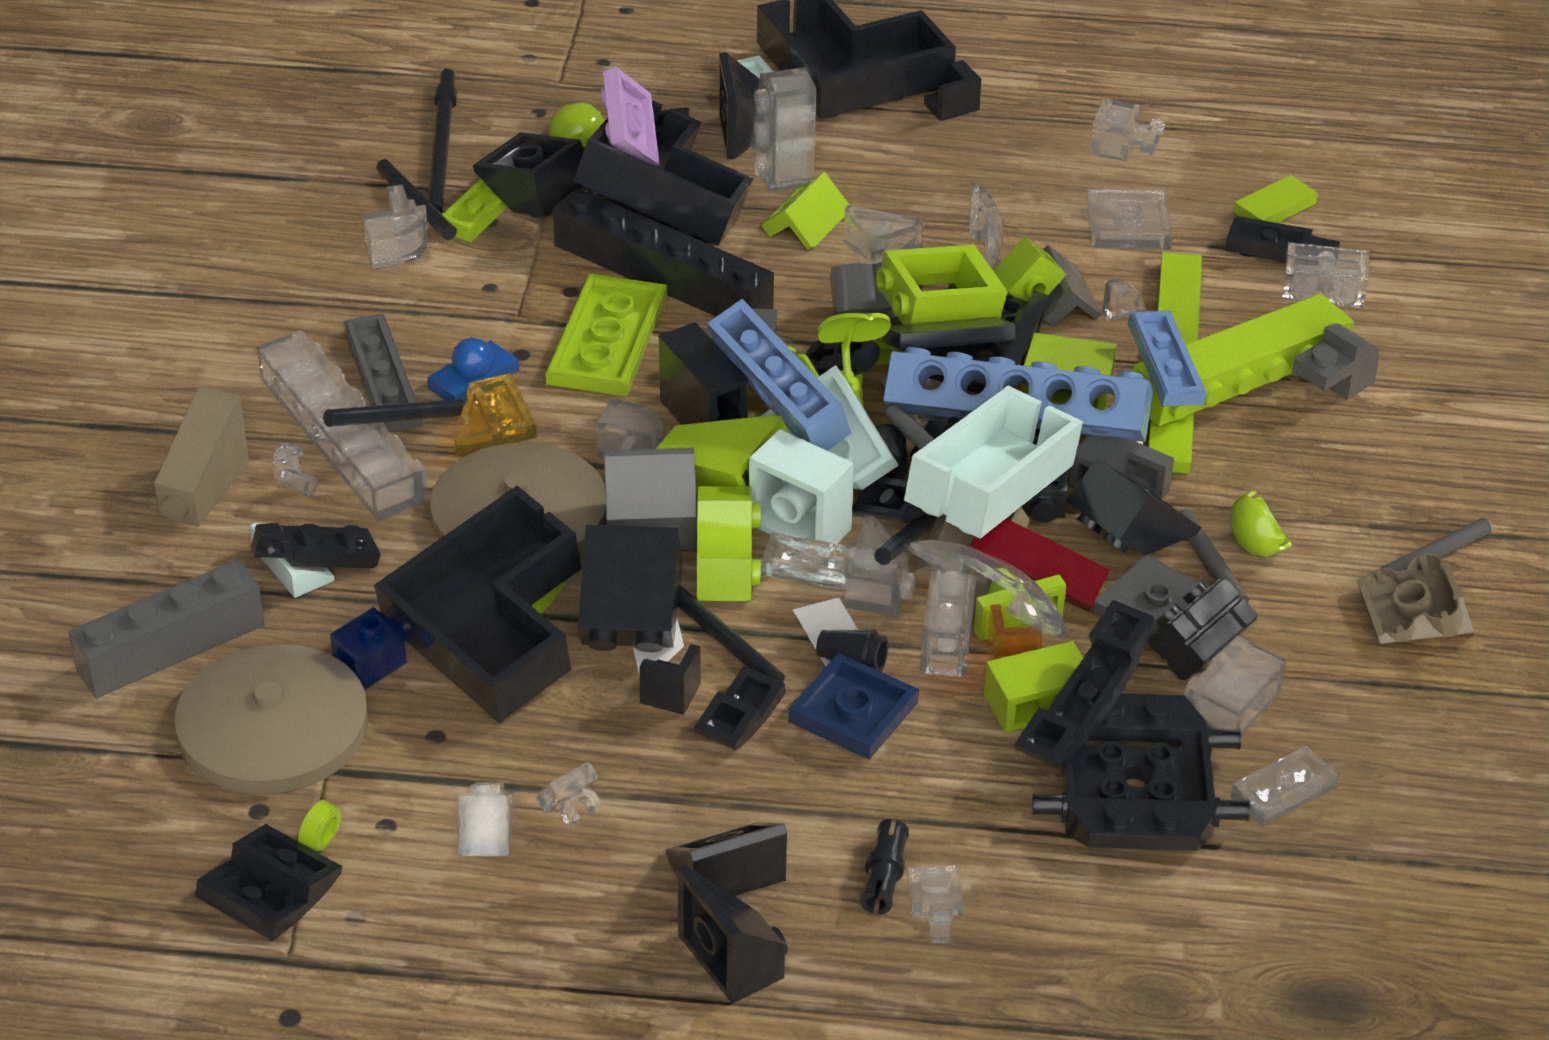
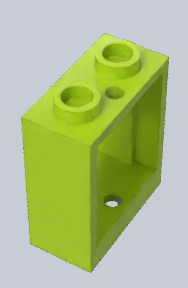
M974 244L884 251L881 268H878L876 272V285L879 292L884 295L892 307L894 315L900 319L903 325L986 317L1001 318L1007 290ZM954 283L958 289L921 291L919 286Z

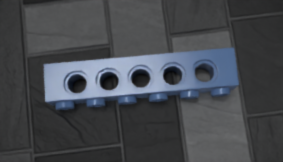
M915 347L905 348V353L895 351L891 353L883 399L888 408L891 405L897 404L907 414L947 419L955 416L962 420L1005 387L1010 386L1013 388L1015 385L1025 384L1029 386L1027 395L1042 401L1036 429L1041 428L1044 409L1050 405L1083 421L1080 434L1146 441L1153 390L1149 380L1143 379L1144 376L1139 373L1120 371L1117 373V376L1100 375L1098 369L1085 366L1075 367L1074 371L1057 370V366L1054 364L1039 361L1032 362L1031 367L1015 365L1013 360L1004 357H990L989 362L972 360V356L960 352H949L947 357L931 356L928 350ZM937 374L944 376L943 383L939 388L935 390L924 389L925 382L930 376ZM977 379L986 381L985 389L977 395L966 394L967 386L972 381ZM1060 389L1072 391L1070 400L1065 404L1055 405L1051 403V397L1056 391ZM1102 394H1111L1115 396V402L1110 408L1098 410L1093 407L1097 397Z

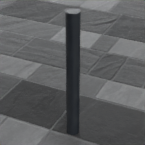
M382 159L377 163V171L445 240H451L455 237L456 228L389 160Z
M455 399L327 409L323 414V421L327 427L456 417L463 416L466 413L467 407L464 400Z
M926 513L912 520L875 551L874 558L876 562L880 565H888L931 529L937 517Z
M679 584L678 607L744 665L779 681H784L785 675Z

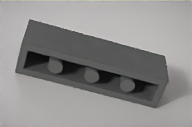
M237 559L68 631L76 672L97 699L265 626L260 588L258 583Z

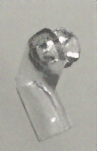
M287 442L282 443L275 449L272 455L275 480L305 496H311L318 486V478L299 469L301 465L299 456L304 455L298 445Z

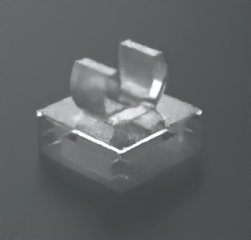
M588 761L549 783L536 798L546 814L560 806L562 820L567 825L572 826L580 819L578 812L574 809V802L583 803L590 815L601 807L597 794L588 789L599 776Z

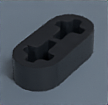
M818 340L808 349L806 355L819 376L835 365L840 371L843 370L842 342L823 343ZM874 340L865 342L851 341V371L854 375L867 372L875 365L880 356L879 345Z

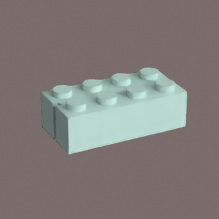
M1007 386L912 455L904 500L921 508L922 511L929 515L939 517L945 514L947 515L946 522L958 527L966 534L982 538L1073 466L1083 421L1049 405L1044 409L1038 442L1035 445L1033 440L1042 401Z

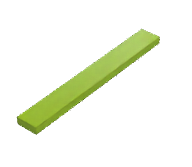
M1162 252L1158 311L1171 312L1186 345L1198 340L1202 255ZM1194 413L1159 427L1150 419L1148 447L1174 458L1172 473L1190 474Z

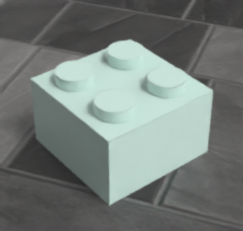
M778 430L749 458V486H752V501H761V527L757 529L822 559L851 530L854 463L783 430Z

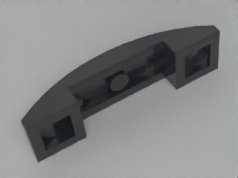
M1112 600L1089 633L1090 649L1049 709L1038 708L1014 743L1015 749L1055 767H1058L1075 754L1099 727L1122 693L1146 646L1155 623L1154 616Z

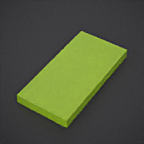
M588 274L545 373L546 385L627 397L666 301L667 285Z

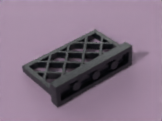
M950 283L947 289L958 288L954 283ZM1033 290L1029 302L1006 295L1003 309L1013 313L1001 315V319L1016 324L1015 339H1012V341L925 348V350H928L931 356L947 357L949 352L965 353L972 356V360L989 362L990 357H1004L1013 360L1015 365L1024 366L1033 335L1040 331L1049 295ZM989 349L993 355L982 357L978 351ZM937 374L929 377L939 382L944 380L943 375ZM982 379L974 380L967 386L966 390L979 394L985 389L986 381Z

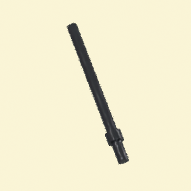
M451 69L441 71L440 82L435 88L434 94L437 112L428 201L441 214L443 213L452 108L455 107L457 102V89L454 86L455 73Z

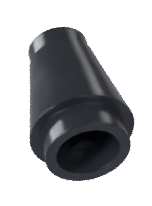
M822 630L816 644L818 657L832 661L838 653H841L880 672L886 664L889 649L887 637L879 635L877 630Z

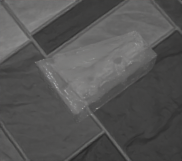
M806 67L760 73L758 90H755L754 94L756 107L750 151L754 158L757 178H763L768 192L795 189L814 178L816 87Z

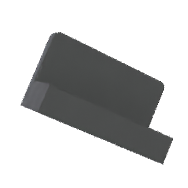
M1047 245L1043 250L1055 260L1067 275L1049 294L1043 320L1054 327L1076 306L1096 320L1102 313L1079 269L1055 249Z

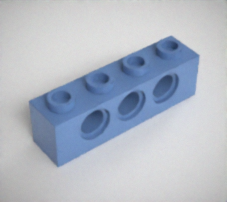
M743 299L707 323L716 345L747 377V384L776 415L783 417L785 425L796 437L824 450H829L851 434L843 406L839 400Z

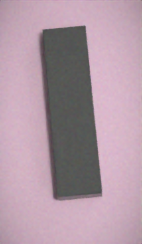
M384 313L343 321L344 333L370 406L416 403L417 401ZM422 419L377 423L380 434L420 427L422 426Z

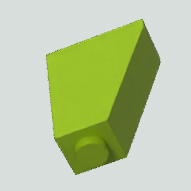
M778 415L675 425L656 449L694 448L696 494H698V486H749V458L778 430H783L787 433L788 430L783 417Z

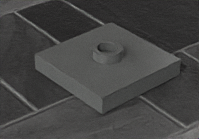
M1146 555L1094 601L1093 613L1101 617L1111 601L1115 600L1153 615L1156 620L1176 603L1183 610L1188 605L1183 597L1196 587L1199 582ZM1156 621L1149 638L1161 628Z

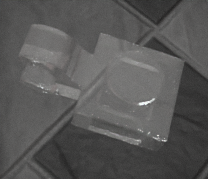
M958 866L908 867L907 885L912 918L927 917L931 944L951 943L950 925L953 924V916L962 915L963 896Z

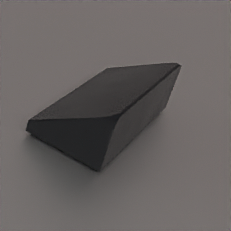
M883 476L864 488L852 507V512L856 515L905 524L926 514L921 508L904 500L908 480Z

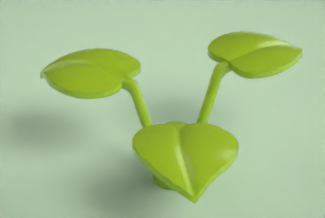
M882 313L837 314L825 319L819 325L817 330L818 338L823 343L842 342L843 370L841 372L864 408L862 399L863 373L854 377V373L851 371V341L865 342L874 340L880 348V356L875 365L890 364L892 351L905 353V350L901 351L882 341V336L891 327L890 318ZM787 346L818 378L819 375L807 355H797L794 347Z

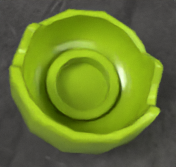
M583 102L572 103L561 107L554 113L547 132L549 136L581 140L582 147L585 148L588 139L605 120L599 110L593 105Z
M1251 491L1239 497L1232 505L1230 516L1231 532L1239 546L1250 555L1268 558L1290 548L1292 544L1275 520L1266 502L1261 497L1252 498L1257 492Z

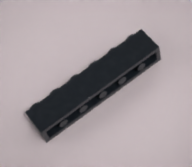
M578 188L553 207L555 246L631 280L667 285L668 296L715 317L741 299L751 309H773L774 272Z

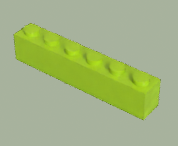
M1320 293L1186 344V348L1207 392L1204 405L1162 406L1144 362L1134 364L1133 372L1143 375V379L1150 382L1153 396L1149 418L1159 427L1293 374L1294 358L1321 342L1326 326L1341 324L1347 329L1352 330L1354 321Z

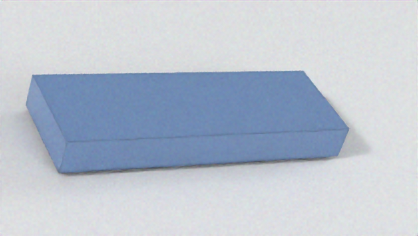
M1130 312L1127 323L1162 406L1204 405L1207 392L1171 312Z

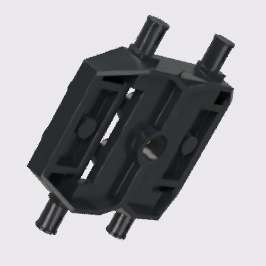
M1121 693L1105 719L1088 739L1105 740L1106 742L1099 746L1086 745L1085 742L1075 754L1061 764L1064 777V793L1062 795L1032 794V815H1061V822L1065 823V833L1088 848L1198 851L1212 838L1214 827H1219L1220 820L1249 821L1250 819L1249 800H1220L1219 797H1215L1211 764L1212 748L1241 749V729L1227 730L1207 727V721L1185 695ZM1115 741H1139L1157 743H1152L1148 747L1123 746L1122 744ZM1161 742L1180 743V748H1172L1168 744ZM1127 780H1141L1145 782L1146 785L1143 787H1134L1129 785L1127 783Z

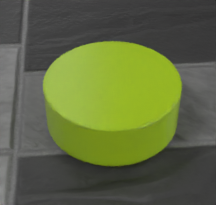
M325 800L318 801L310 809L302 822L298 834V842L316 852L325 849L339 829L342 819L340 808Z

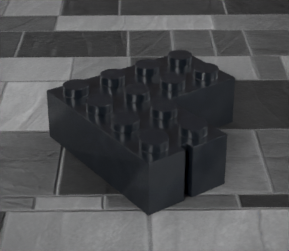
M777 0L757 5V44L820 119L835 117L838 114L857 109H867L873 105L892 100H901L923 92H933L939 89L941 85L949 83L950 63L955 62L956 46L923 10L855 26L833 0H794L793 32L790 33L789 0Z
M652 100L654 123L656 126L663 104ZM672 108L667 112L657 139L659 166L649 164L612 146L607 139L605 126L609 123L607 118L588 139L573 182L582 185L587 192L593 195H605L618 201L627 210L632 212L641 211L654 217L662 225L669 228H679L692 234V237L697 240L719 246L738 220L754 178L691 151L702 122Z
M515 486L374 584L382 620L498 723L571 671L565 634L531 605L582 569L576 533L551 512L544 514L543 506L519 486Z

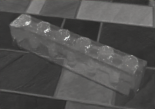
M300 330L256 346L260 379L377 521L425 503L423 484L427 482V475L422 463L418 459H412L405 450L400 437L392 435L385 427L384 422L327 427L325 425L323 414L327 409L364 407L367 405L359 389L352 388L347 383L338 365L333 366L329 362L319 343H313L305 332Z

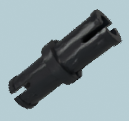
M886 819L879 823L874 850L868 854L866 859L865 871L868 876L860 903L870 913L874 911L877 897L881 898L878 914H885L891 910L896 882L902 878L904 873L905 861L902 855L909 836V828L899 820H896L893 835H889L892 819Z

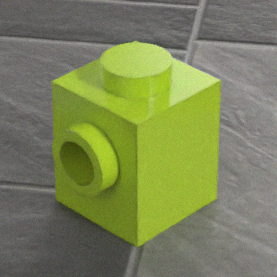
M1026 236L1019 241L993 270L1006 288L1007 295L1028 302L1033 290L1049 295L1067 275L1047 252Z

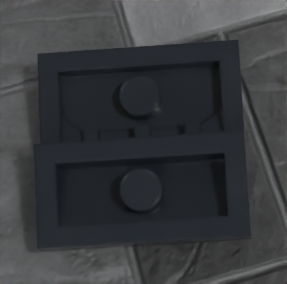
M264 824L233 843L231 860L197 880L195 897L268 939L274 940L298 922L326 894L341 875L342 866L268 824Z

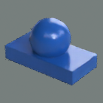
M474 337L463 339L453 349L452 363L427 377L428 389L444 400L462 399L466 402L519 371V360L491 340L486 343Z

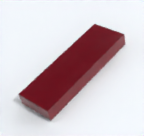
M1007 518L982 538L974 536L967 550L968 553L1007 572L1020 573L1030 582L1060 575L1066 583L1065 601L1087 612L1093 606L1110 569Z

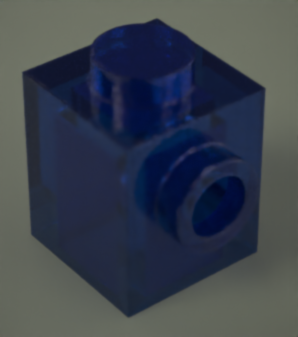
M372 607L330 634L332 656L342 661L356 674L364 690L407 664L405 649L407 638L403 627L397 620L389 619L375 607Z

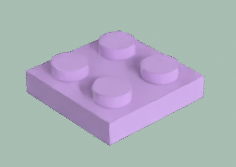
M617 67L603 71L604 87L601 88V97L608 113L609 123L606 124L605 131L609 143L622 152L654 166H659L651 93Z

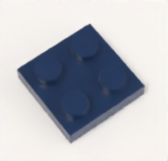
M838 653L790 706L788 722L870 760L917 705L919 689Z

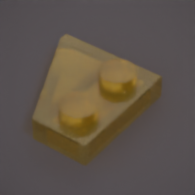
M510 373L469 383L466 394L467 403L463 406L460 417L459 434L455 435L454 439L457 456L473 453L490 446L517 443L537 438L536 423Z

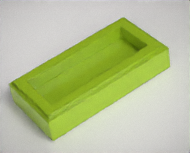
M1290 174L1235 201L1233 213L1240 217L1279 223L1315 205L1318 192Z

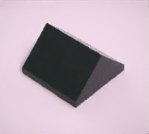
M756 822L665 849L667 859L677 878L678 868L687 864L734 896L786 881L787 831L785 823Z

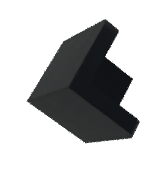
M964 60L950 63L949 83L941 85L938 92L925 95L924 105L940 121L980 110L982 79Z
M690 644L679 665L659 659L656 661L643 659L639 666L640 703L684 715L701 684V647Z

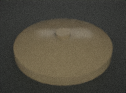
M527 442L506 443L470 453L445 470L436 482L431 495V520L438 540L515 486H519L544 508V514L551 512L576 533L579 555L584 552L586 525L606 524L605 484L599 473L592 465L578 455L546 444Z
M288 644L247 648L213 662L189 682L178 700L175 711V730L178 746L187 764L198 775L212 784L228 790L249 794H276L294 791L329 777L341 769L355 755L364 740L368 727L366 694L356 674L346 664L328 653L310 647Z

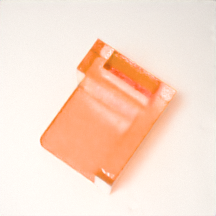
M1000 604L990 605L987 640L990 661L1041 649V629L1039 627L1004 628Z

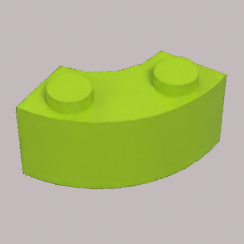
M698 486L697 600L751 601L752 586H761V559H752V528L761 527V501H752V486Z

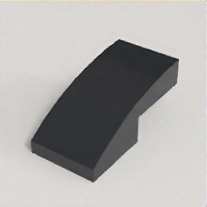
M743 666L725 694L719 691L716 693L694 726L695 732L737 750L760 729L786 694L784 682Z

